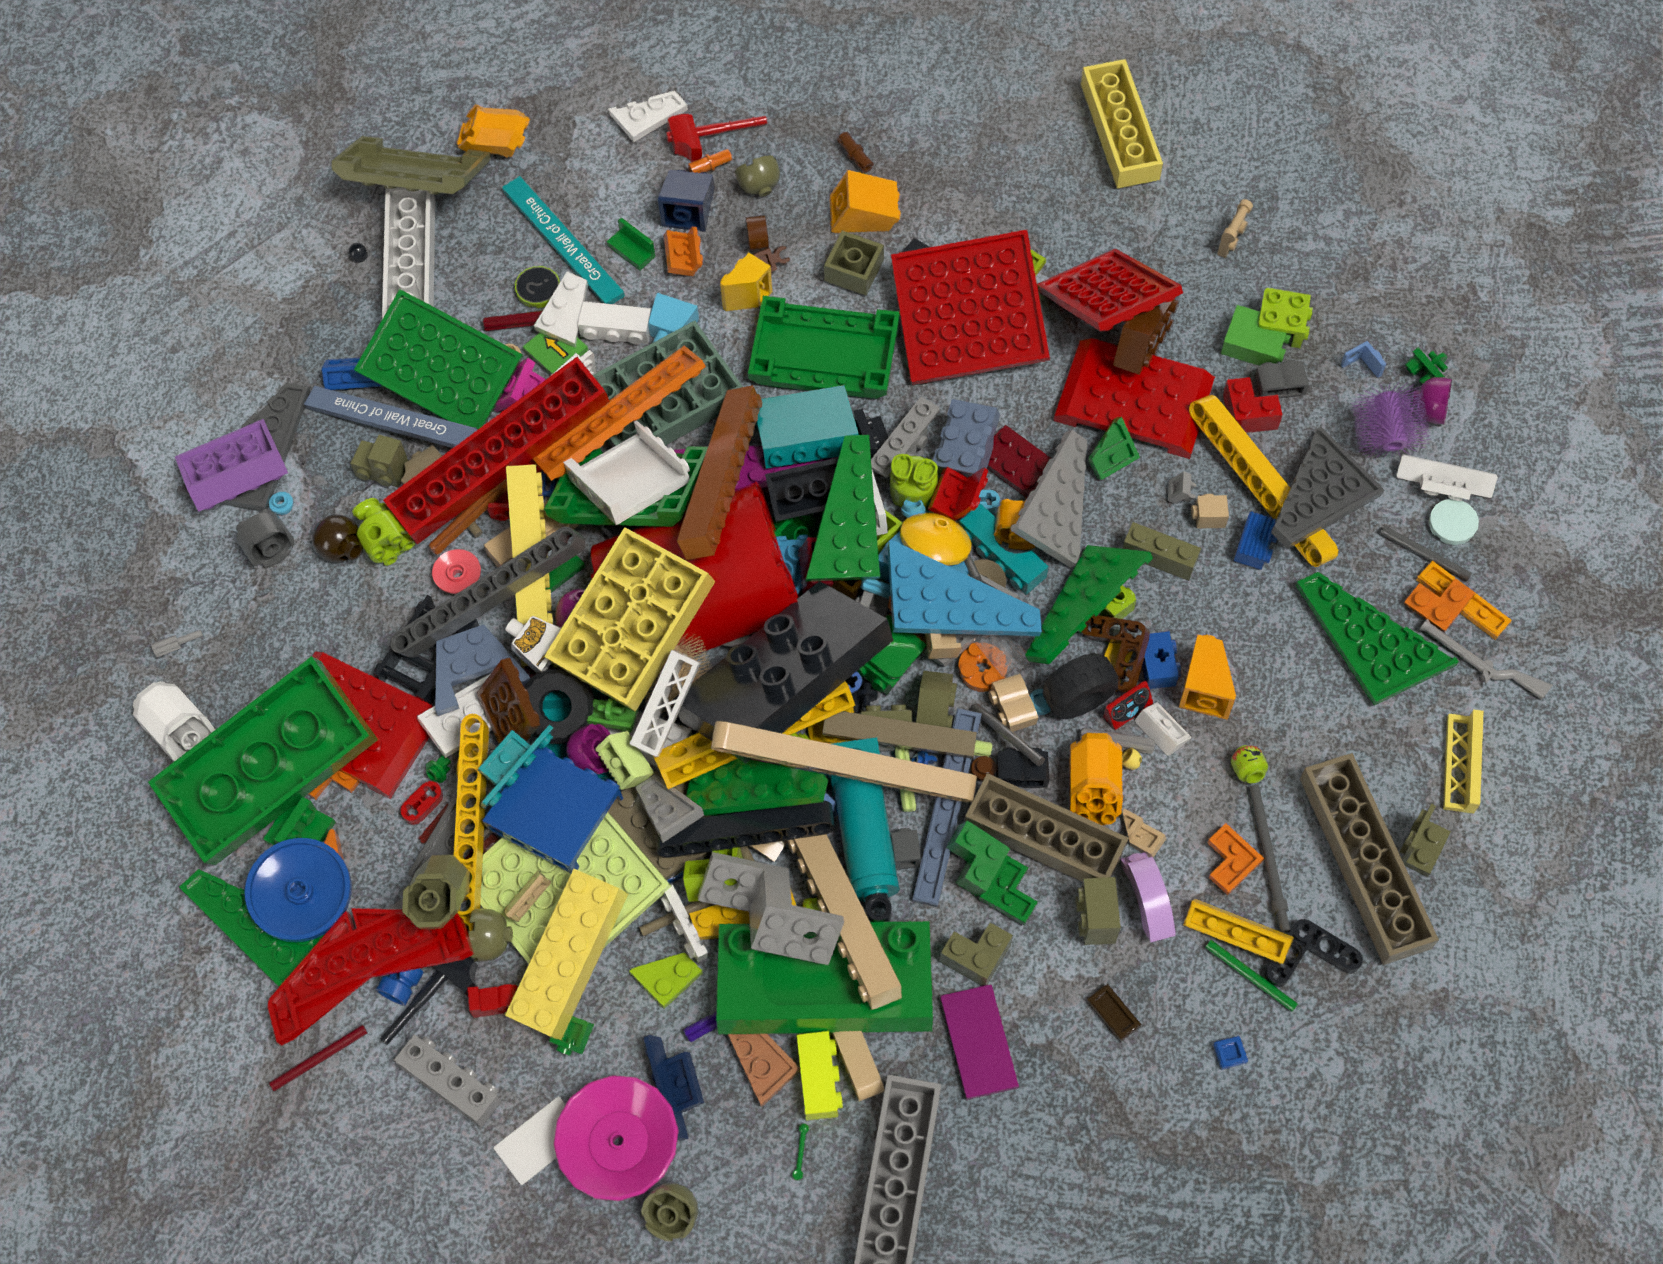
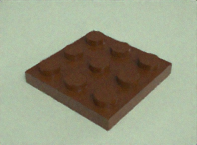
M510 657L502 659L477 691V695L499 744L512 730L527 742L540 726L539 716L530 703L527 689L521 683L517 667L513 665Z

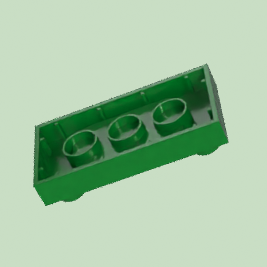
M930 921L870 922L901 984L902 996L898 1000L873 1010L868 1001H862L858 991L860 984L857 979L853 980L847 967L850 963L847 957H841L837 943L829 964L825 965L751 949L750 924H719L718 1034H788L829 1031V1033L862 1031V1033L932 1032L933 1003ZM808 932L803 936L811 939L816 937L817 934L815 932Z

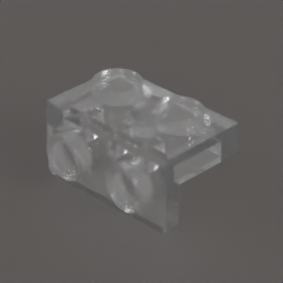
M978 635L974 642L1001 676L1006 677L1015 668L1024 671L1030 665L1025 656L1026 651L1020 645L1015 646L1011 641L1012 635Z

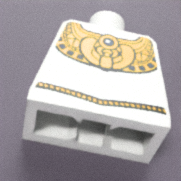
M535 616L530 617L525 625L513 618L505 631L516 637L512 642V650L537 674L549 668L552 663L544 656L561 628Z

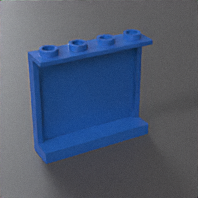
M547 747L544 749L538 748L534 753L537 756L528 768L525 766L521 767L517 772L520 776L511 787L505 786L501 792L503 796L494 807H491L483 823L490 832L572 873L573 869H579L580 866L577 863V859L616 799L622 801L623 796L619 790V785L610 779L604 781L598 778L594 771L588 768L582 770L566 757L563 760L556 757V754Z

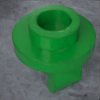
M441 756L436 762L433 760L427 762L426 775L431 781L443 783L447 779L446 774L451 769L448 767L451 760Z

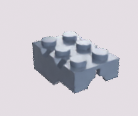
M952 399L947 413L946 426L942 429L940 435L941 442L939 448L935 451L933 461L937 464V473L939 475L948 466L968 478L981 468L985 467L987 469L1000 413L995 407Z

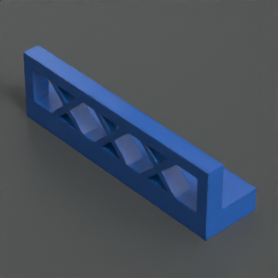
M361 357L326 360L322 366L325 389L335 390L377 387L381 385L354 371Z

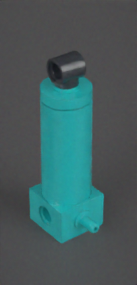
M877 737L832 744L880 755ZM811 771L824 774V776L828 777V781H830L832 796H835L848 879L859 901H863L866 904V916L869 922H890L892 905L888 898L897 894L900 886L882 785ZM882 908L885 910V914L876 916L872 913V910Z

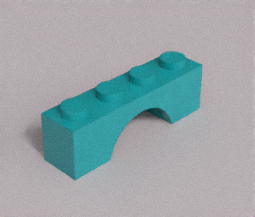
M980 503L974 511H971L960 520L959 525L963 527L970 537L971 544L976 548L977 553L982 558H987L997 563L1003 569L1011 585L1016 590H1021L1027 595L1047 578L1049 566L1032 551L1012 553L1000 547L994 537L996 517Z

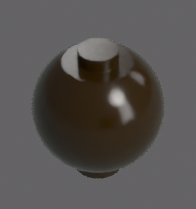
M339 514L329 515L315 525L312 542L316 552L323 559L335 563L344 562L349 559L355 560L363 551V547L357 538L359 527L349 517Z

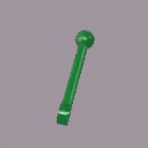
M805 1123L799 1126V1132L801 1133L796 1170L793 1171V1178L796 1181L803 1179V1172L801 1170L806 1133L809 1132V1126Z

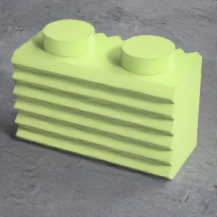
M628 731L609 735L596 747L601 760H604V764H607L606 768H609L612 777H615L614 781H617L622 790L638 786L654 774L650 764L639 748L630 744L632 737Z

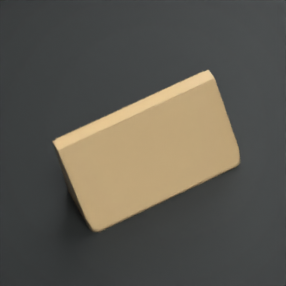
M537 871L504 909L506 916L519 922L548 888L551 881L540 871Z

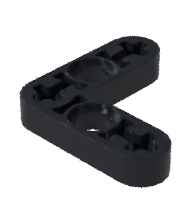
M1300 919L1288 933V935L1294 937L1291 947L1297 951L1298 957L1294 960L1286 957L1283 963L1286 967L1281 974L1282 977L1278 978V980L1273 978L1281 963L1272 960L1265 972V979L1276 988L1283 987L1292 976L1307 950L1347 974H1352L1361 967L1363 956L1358 949L1312 921ZM1303 927L1307 928L1308 935L1301 937L1299 935L1300 930H1302ZM1318 934L1319 937L1316 939L1314 945L1311 944V941L1313 940L1315 935ZM1322 940H1328L1333 944L1334 950L1326 953L1321 950L1319 943ZM1339 948L1343 949L1340 953L1341 955L1337 959L1334 958ZM1351 955L1354 957V963L1349 966L1346 964V958Z

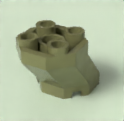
M432 855L415 872L410 885L403 890L402 912L419 929H442L456 915L465 896L469 893L470 871L454 855Z

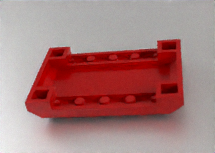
M1092 338L1080 340L1054 415V421L1073 427L1080 423L1107 431L1116 417H1122L1131 438L1168 448L1167 453L1190 459L1200 427L1191 417L1189 406L1193 401L1210 395L1215 377L1203 368L1158 356H1153L1149 367H1144L1139 375L1113 365L1118 345Z
M315 651L312 657L324 664L378 738L374 744L339 771L366 784L370 790L391 799L430 738L419 723L418 715L433 706L324 652Z

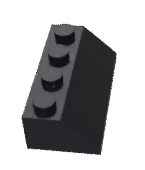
M838 458L765 474L776 522L824 511Z

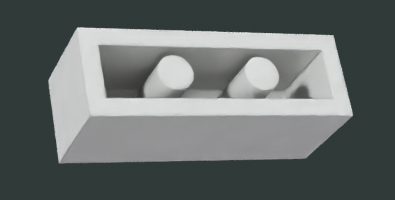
M583 301L578 321L580 337L589 340L603 339L610 342H630L636 345L648 344L650 337L648 323L651 308Z

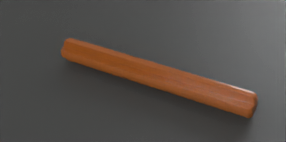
M507 479L463 511L429 543V549L436 555L440 554L488 509L489 503H494L508 490Z

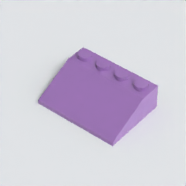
M264 419L175 456L186 488L198 512L204 509H211L222 501L234 499L239 494L248 490H255L262 484L271 480H278L288 473Z

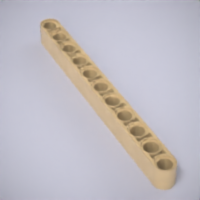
M722 721L715 722L711 749L960 802H973L977 776L744 725Z

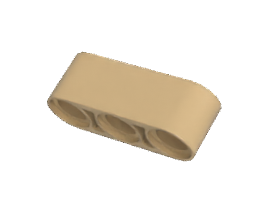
M862 1031L833 1032V1039H835L837 1049L859 1102L885 1092Z

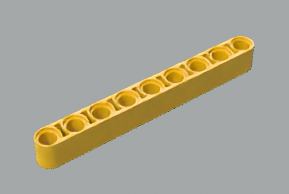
M1208 395L1193 401L1189 406V412L1193 420L1273 519H1277L1289 492V485L1216 396ZM1324 529L1295 545L1313 567H1319L1338 556L1337 545Z
M468 714L461 722L454 856L472 874L469 893L464 901L469 899L471 906L467 911L462 912L461 908H459L457 912L464 920L465 926H469L470 931H473V926L475 925V922L470 923L472 911L480 909L484 842L483 820L485 818V809L481 807V803L486 798L487 778L478 771V768L488 758L489 726L477 714ZM475 723H480L479 730L471 733L470 727ZM479 748L477 756L469 758L470 750ZM476 772L478 774L477 779L472 783H468V776ZM470 798H476V804L472 808H466V802ZM469 823H475L473 832L465 834V827ZM469 848H473V856L465 860L463 858L464 852Z

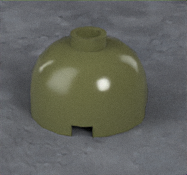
M772 155L753 159V164L747 167L746 163H744L735 170L736 179L746 193L759 194L760 197L772 193L771 189L777 185L780 179V169L776 158Z
M474 909L472 911L470 923L475 922L473 931H469V939L474 951L472 958H475V962L495 960L504 953L507 943L512 942V926H507L504 916L493 909Z
M664 1183L657 1186L647 1196L641 1212L647 1222L645 1226L649 1232L664 1241H672L678 1238L683 1239L691 1232L695 1226L699 1209L694 1194L686 1186L678 1183Z

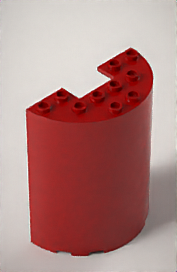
M758 482L735 490V495L730 503V511L725 519V527L720 535V543L717 545L715 554L712 556L686 560L677 539L687 509L682 519L673 527L641 526L631 530L707 572L715 581L677 645H680L684 640L686 642L682 645L686 644L685 646L692 644L689 647H693L696 644H700V646L690 650L701 646L703 648L699 650L702 649L703 652L757 632L770 617L781 613L792 603L798 602L797 599L799 597L790 570L784 562L774 533L776 529L763 490ZM619 535L592 545L591 559L594 573L591 574V579L595 576Z

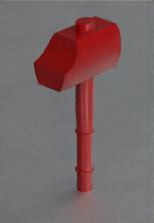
M678 114L668 118L669 132H666L668 142H672L675 154L686 157L692 163L702 158V147L699 137L766 125L767 118L766 116L695 127L692 114Z

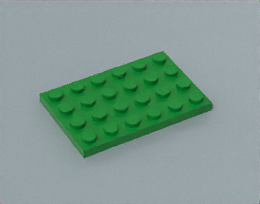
M399 289L354 371L447 421L479 429L487 423L497 401L501 398L504 389L507 387L524 356L516 350Z

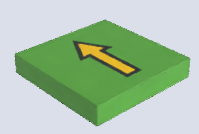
M539 333L523 346V350L548 374L552 375L574 354L577 353L580 357L588 351V346L578 337L575 348L543 333Z

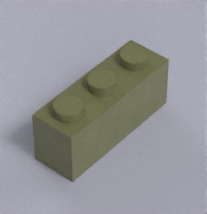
M1132 522L1123 544V549L1151 552L1153 559L1146 565L1188 581L1192 576L1201 548L1134 522Z

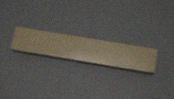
M842 711L824 720L822 735L849 740L877 737L878 744L973 759L977 732Z

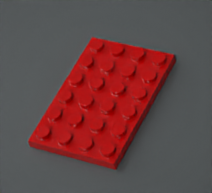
M1116 248L1037 284L1039 293L1099 331L1110 330L1115 324L1129 321L1135 315L1151 311L1155 306L1171 302L1175 297L1183 294L1181 284Z

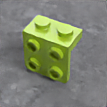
M1266 288L1263 293L1259 327L1293 334L1291 347L1301 348L1303 340L1308 339L1310 327L1306 326L1307 321L1311 320L1313 308L1309 307L1311 295Z

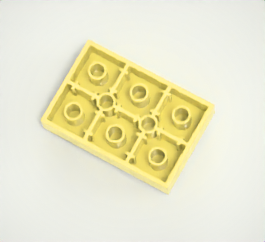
M624 527L544 657L559 668L636 712L665 665L671 650H674L715 581L702 569Z

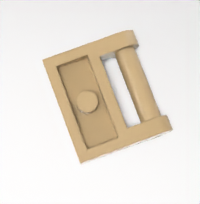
M1243 199L1240 201L1233 220L1222 234L1217 255L1226 258L1230 250H1235L1239 241L1237 236L1238 234L1243 235L1248 224L1245 221L1246 214L1250 213L1253 208V204L1249 200Z

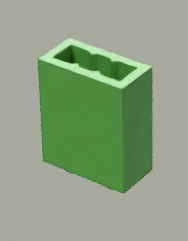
M1237 305L1221 354L1258 366L1266 362L1277 364V362L1282 363L1286 349H1283L1282 346L1283 343H1289L1291 334L1260 328L1258 325L1260 311Z

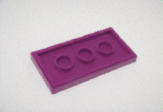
M992 984L940 996L966 1101L1018 1089L1019 1084Z

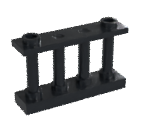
M427 595L423 601L417 604L414 615L407 625L435 608L431 596ZM477 619L457 630L456 634L478 627ZM391 648L385 658L377 663L374 669L375 678L386 682L389 677L416 691L417 698L430 705L436 698V661L432 662L420 655L409 658L393 651ZM404 658L428 670L429 675L425 681L419 682L394 668L400 659Z

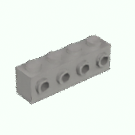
M414 1034L394 1059L395 1063L482 1128L501 1103L497 1095L499 1091L488 1082H485L483 1085L477 1081L478 1075L465 1066L463 1070L455 1064L457 1060L448 1052L444 1051L441 1054L435 1050L437 1045L429 1038L424 1036L420 1039Z

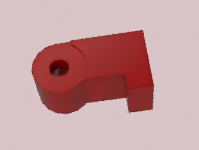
M507 984L480 989L479 987H469V1011L473 1018L507 1012L518 986Z

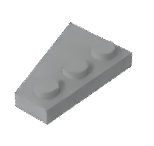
M656 774L635 787L637 795L663 843L704 816L703 810L699 805L674 787L667 789L664 780Z

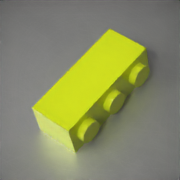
M829 1031L797 1035L806 1121L838 1117V1109L843 1108L841 1092H836L835 1082H840L838 1065L833 1066L832 1056L837 1055L835 1039L830 1040Z

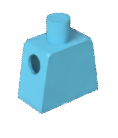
M657 293L648 323L650 335L654 337L653 342L694 320L697 323L699 320L698 306Z

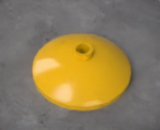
M919 513L908 517L900 529V538L904 546L947 566L965 561L970 554L972 547L970 537L961 525L946 516L935 513Z

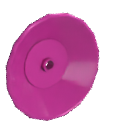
M612 1075L589 1082L569 1098L557 1119L553 1145L559 1168L573 1187L595 1199L622 1201L645 1193L664 1177L676 1154L678 1127L672 1106L657 1088L637 1077ZM622 1137L623 1143L619 1146L614 1145L615 1139Z

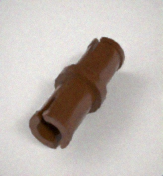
M849 132L841 133L838 136L839 138H837V142L845 149L847 157L850 160H854L863 173L870 171L874 163L863 152L864 148L854 141Z

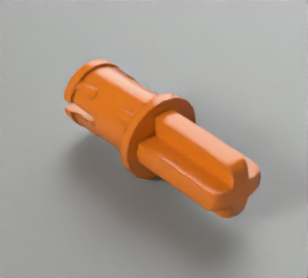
M728 149L711 156L706 154L704 158L689 163L688 168L690 172L695 173L707 172L709 170L714 171V167L731 161L732 155Z

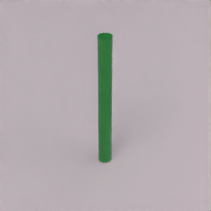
M1210 940L1205 948L1288 1010L1293 1012L1297 1007V1002L1213 940Z

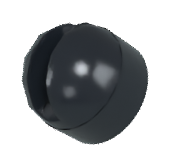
M353 243L349 247L348 253L353 262L361 263L367 259L368 253L363 244Z

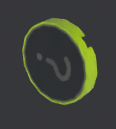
M533 266L525 269L516 279V295L525 306L544 308L560 284V280L557 274L550 268Z

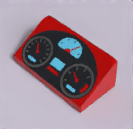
M1146 681L1141 682L1106 706L1104 719L1114 730H1117L1138 716L1143 709L1153 704L1148 683Z

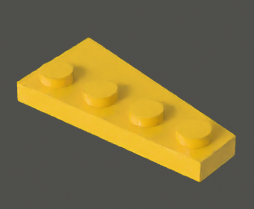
M791 891L792 905L797 906ZM713 905L689 913L700 940L718 939L719 924H750L748 911L721 905Z

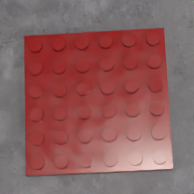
M1027 229L891 254L912 385L1050 361Z

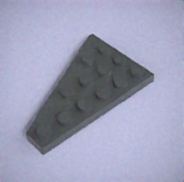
M285 383L278 390V393L267 401V405L258 414L254 413L241 426L243 428L264 419L284 463L304 411V403L310 394L309 387ZM271 480L255 490H248L239 494L234 499L225 500L220 503L260 511L268 509L269 500L274 494L278 480ZM184 484L182 487L179 485L176 490L178 495L191 498L186 485Z

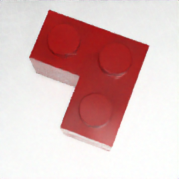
M1250 377L1227 379L1223 392L1225 407L1246 433L1278 430L1283 416L1278 395L1254 397Z

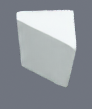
M1158 702L1143 709L1135 719L1136 724L1151 739H1154L1159 748L1168 756L1191 739V736Z

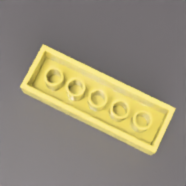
M1126 59L1083 67L1081 86L1116 187L1122 188L1160 180L1163 162Z
M573 869L505 1016L550 1037L561 1040L627 899L628 893L602 880Z

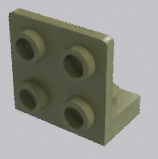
M1432 803L1427 811L1424 809L1420 811L1410 829V834L1399 853L1403 854L1401 859L1406 867L1426 877H1429L1451 831L1429 821L1436 807Z

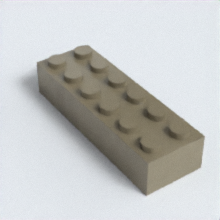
M988 773L965 816V821L968 820L1010 849L1082 882L1086 878L1112 877L1129 839L1122 834Z

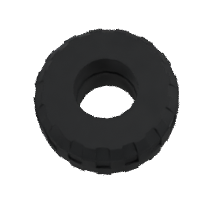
M1098 653L1085 654L1069 661L1053 672L1044 682L1043 696L1054 715L1063 719H1072L1096 709L1112 697L1118 688L1119 677L1107 657Z
M554 668L536 674L525 684L524 688L529 693L530 703L539 716L540 726L533 733L535 738H538L551 725L553 727L551 733L553 739L550 743L564 744L568 742L570 736L577 729L589 725L587 718L594 711V695L587 683L563 669ZM553 691L565 692L572 703L569 716L560 722L549 720L543 711V701Z

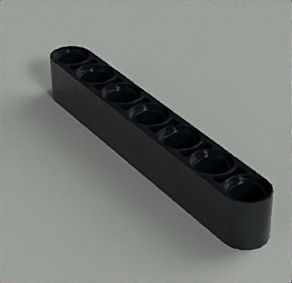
M823 800L820 803L767 808L700 818L664 843L655 830L656 847L659 856L671 858L831 833L835 825L832 804Z

